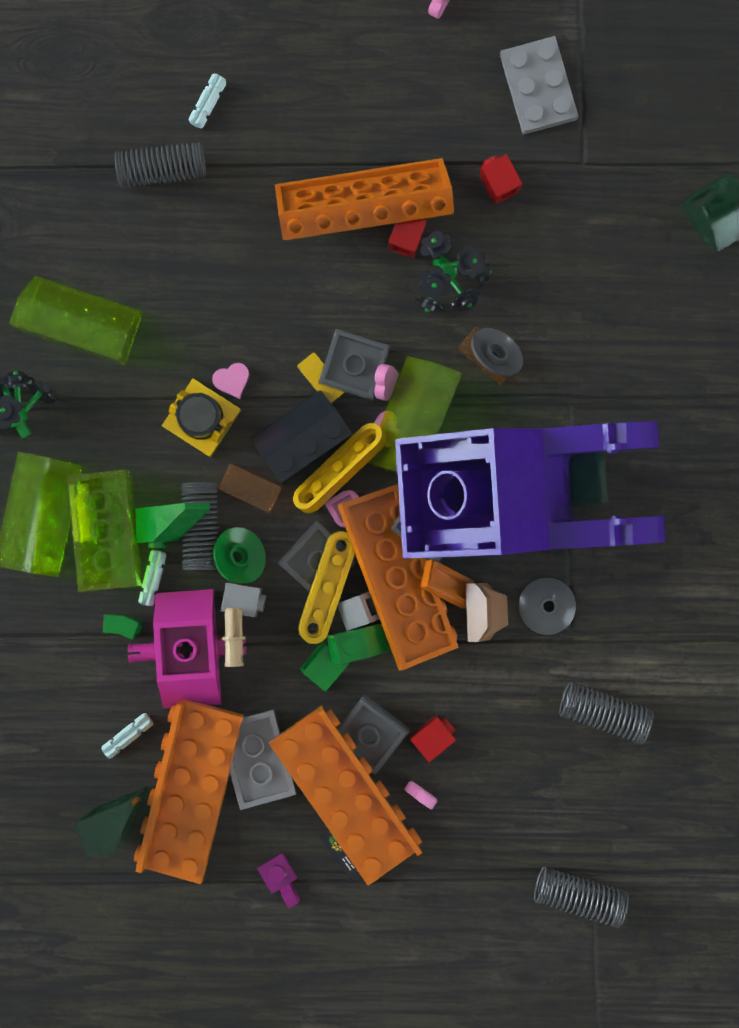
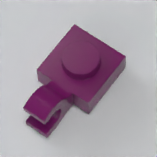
M283 852L258 866L257 870L271 894L280 890L283 900L289 909L299 903L300 897L291 882L297 879V875Z

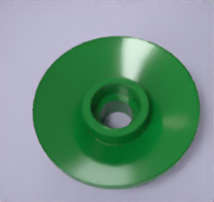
M234 527L220 534L215 542L213 549L214 562L219 573L226 580L235 584H248L260 577L265 568L266 553L261 540L256 534L245 528ZM233 553H234V554L237 556V558H238V561H237V562H236V561L234 560V558H233Z

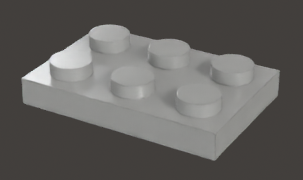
M555 36L500 52V58L523 135L578 119V112Z
M274 709L243 718L230 770L240 810L297 794L292 776L269 745L272 739L281 734Z

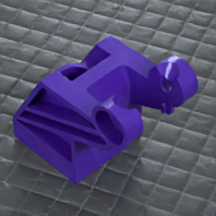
M658 421L606 423L545 429L490 428L395 439L403 558L505 555L550 549L666 542L664 515L625 518L620 515L612 516L611 519L577 520L573 516L569 460L573 455L599 452L618 453L632 449L660 448Z

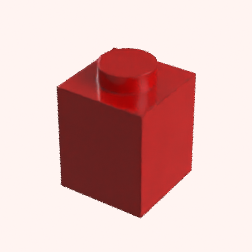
M507 154L500 158L498 155H494L482 163L483 166L480 169L479 176L494 205L520 192L522 182Z
M418 219L395 223L388 241V250L414 259L424 234L427 220Z
M435 715L411 734L410 740L426 760L430 762L456 741L452 735L456 730L446 717L440 720Z

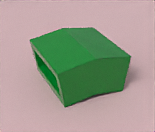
M104 614L103 633L120 634L133 640L139 637L145 621L128 614Z
M322 641L299 669L326 692L349 663L333 665L329 647Z

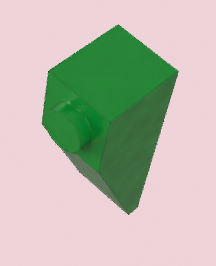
M180 503L135 508L136 543H148V548H166L165 542H177L210 510V503Z
M381 623L326 637L333 665H341L391 651Z

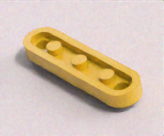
M368 423L362 426L296 489L293 496L295 506L308 514L317 511L385 446L387 440L386 433L375 423Z
M338 531L329 536L298 625L300 636L310 644L320 643L327 637L355 555L347 532ZM340 540L345 542V548L342 551L336 549V543ZM311 623L317 624V630L314 633L308 632V626Z

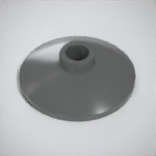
M483 328L474 334L471 341L472 351L483 367L496 375L504 377L513 376L521 370L523 366L521 350L507 334L493 328Z
M539 578L529 583L522 591L518 603L519 614L524 624L532 631L543 635L556 634L563 631L572 622L576 611L575 597L570 588L562 581L554 578ZM546 601H551L554 605L553 610L550 612H546L543 608Z

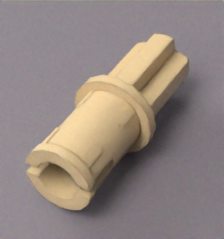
M227 608L225 610V636L222 637V640H225V667L244 666L243 640L246 639V636H243L242 609Z

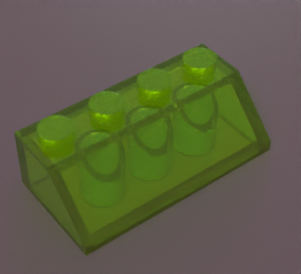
M34 276L18 296L9 324L17 330L125 365L143 311Z
M407 356L380 424V428L386 433V444L368 463L398 475L395 439L438 434L462 373L436 362Z
M18 451L0 532V567L59 577L74 508L72 496L77 494L76 485L79 484L82 465Z
M123 469L68 475L67 483L78 592L142 586L139 543H136V514L131 472Z

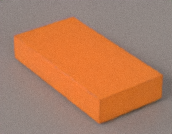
M431 559L425 562L420 588L463 609L466 608L465 584L474 583V581Z

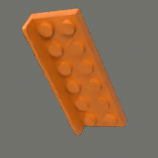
M443 158L275 184L283 240L454 213L453 191Z
M398 484L339 504L338 508L398 670H405L459 648L456 642L457 633L447 618V606L444 600L420 588L426 558H403L402 538L391 530L400 515Z
M181 699L176 705L171 706L168 715V722L171 723L170 731L165 733L161 744V750L164 751L163 759L157 763L154 772V778L158 779L156 788L151 790L147 801V806H150L151 809L149 817L146 816L141 826L140 833L144 834L142 845L139 844L134 855V861L137 862L135 872L142 873L145 869L197 884L203 882L244 718L243 714L188 699Z
M321 705L272 739L269 745L369 886L412 854L416 853L417 856L422 854L419 847L422 840L413 827L409 830L402 822L406 817L397 804L391 806L386 797L390 794L380 780L375 783L370 773L373 772V769L365 757L359 759L353 750L357 746L349 734L342 735L336 727L341 723L331 709L326 712Z

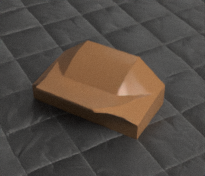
M488 583L465 584L468 642L490 640L495 633L508 626L507 596L494 590Z

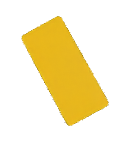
M312 353L297 365L298 369L317 392L321 390L330 403L345 393L318 383L324 363L316 353Z

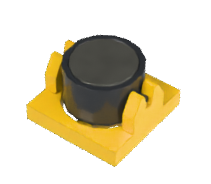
M192 378L185 391H180L177 394L176 401L170 405L168 411L170 414L162 424V427L211 458L241 412V409Z

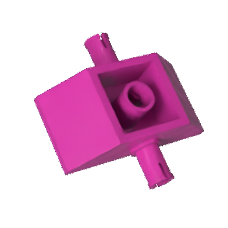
M214 589L156 593L153 620L154 643L128 644V652H140V654L128 655L129 663L155 660L157 684L163 709L171 708L172 705H176L181 699H188L206 705H221L219 659L220 656L225 655V640H222L217 635ZM186 642H189V646L193 647V652L190 653L189 657H187L186 652H181V647L186 645ZM243 646V655H246V646Z

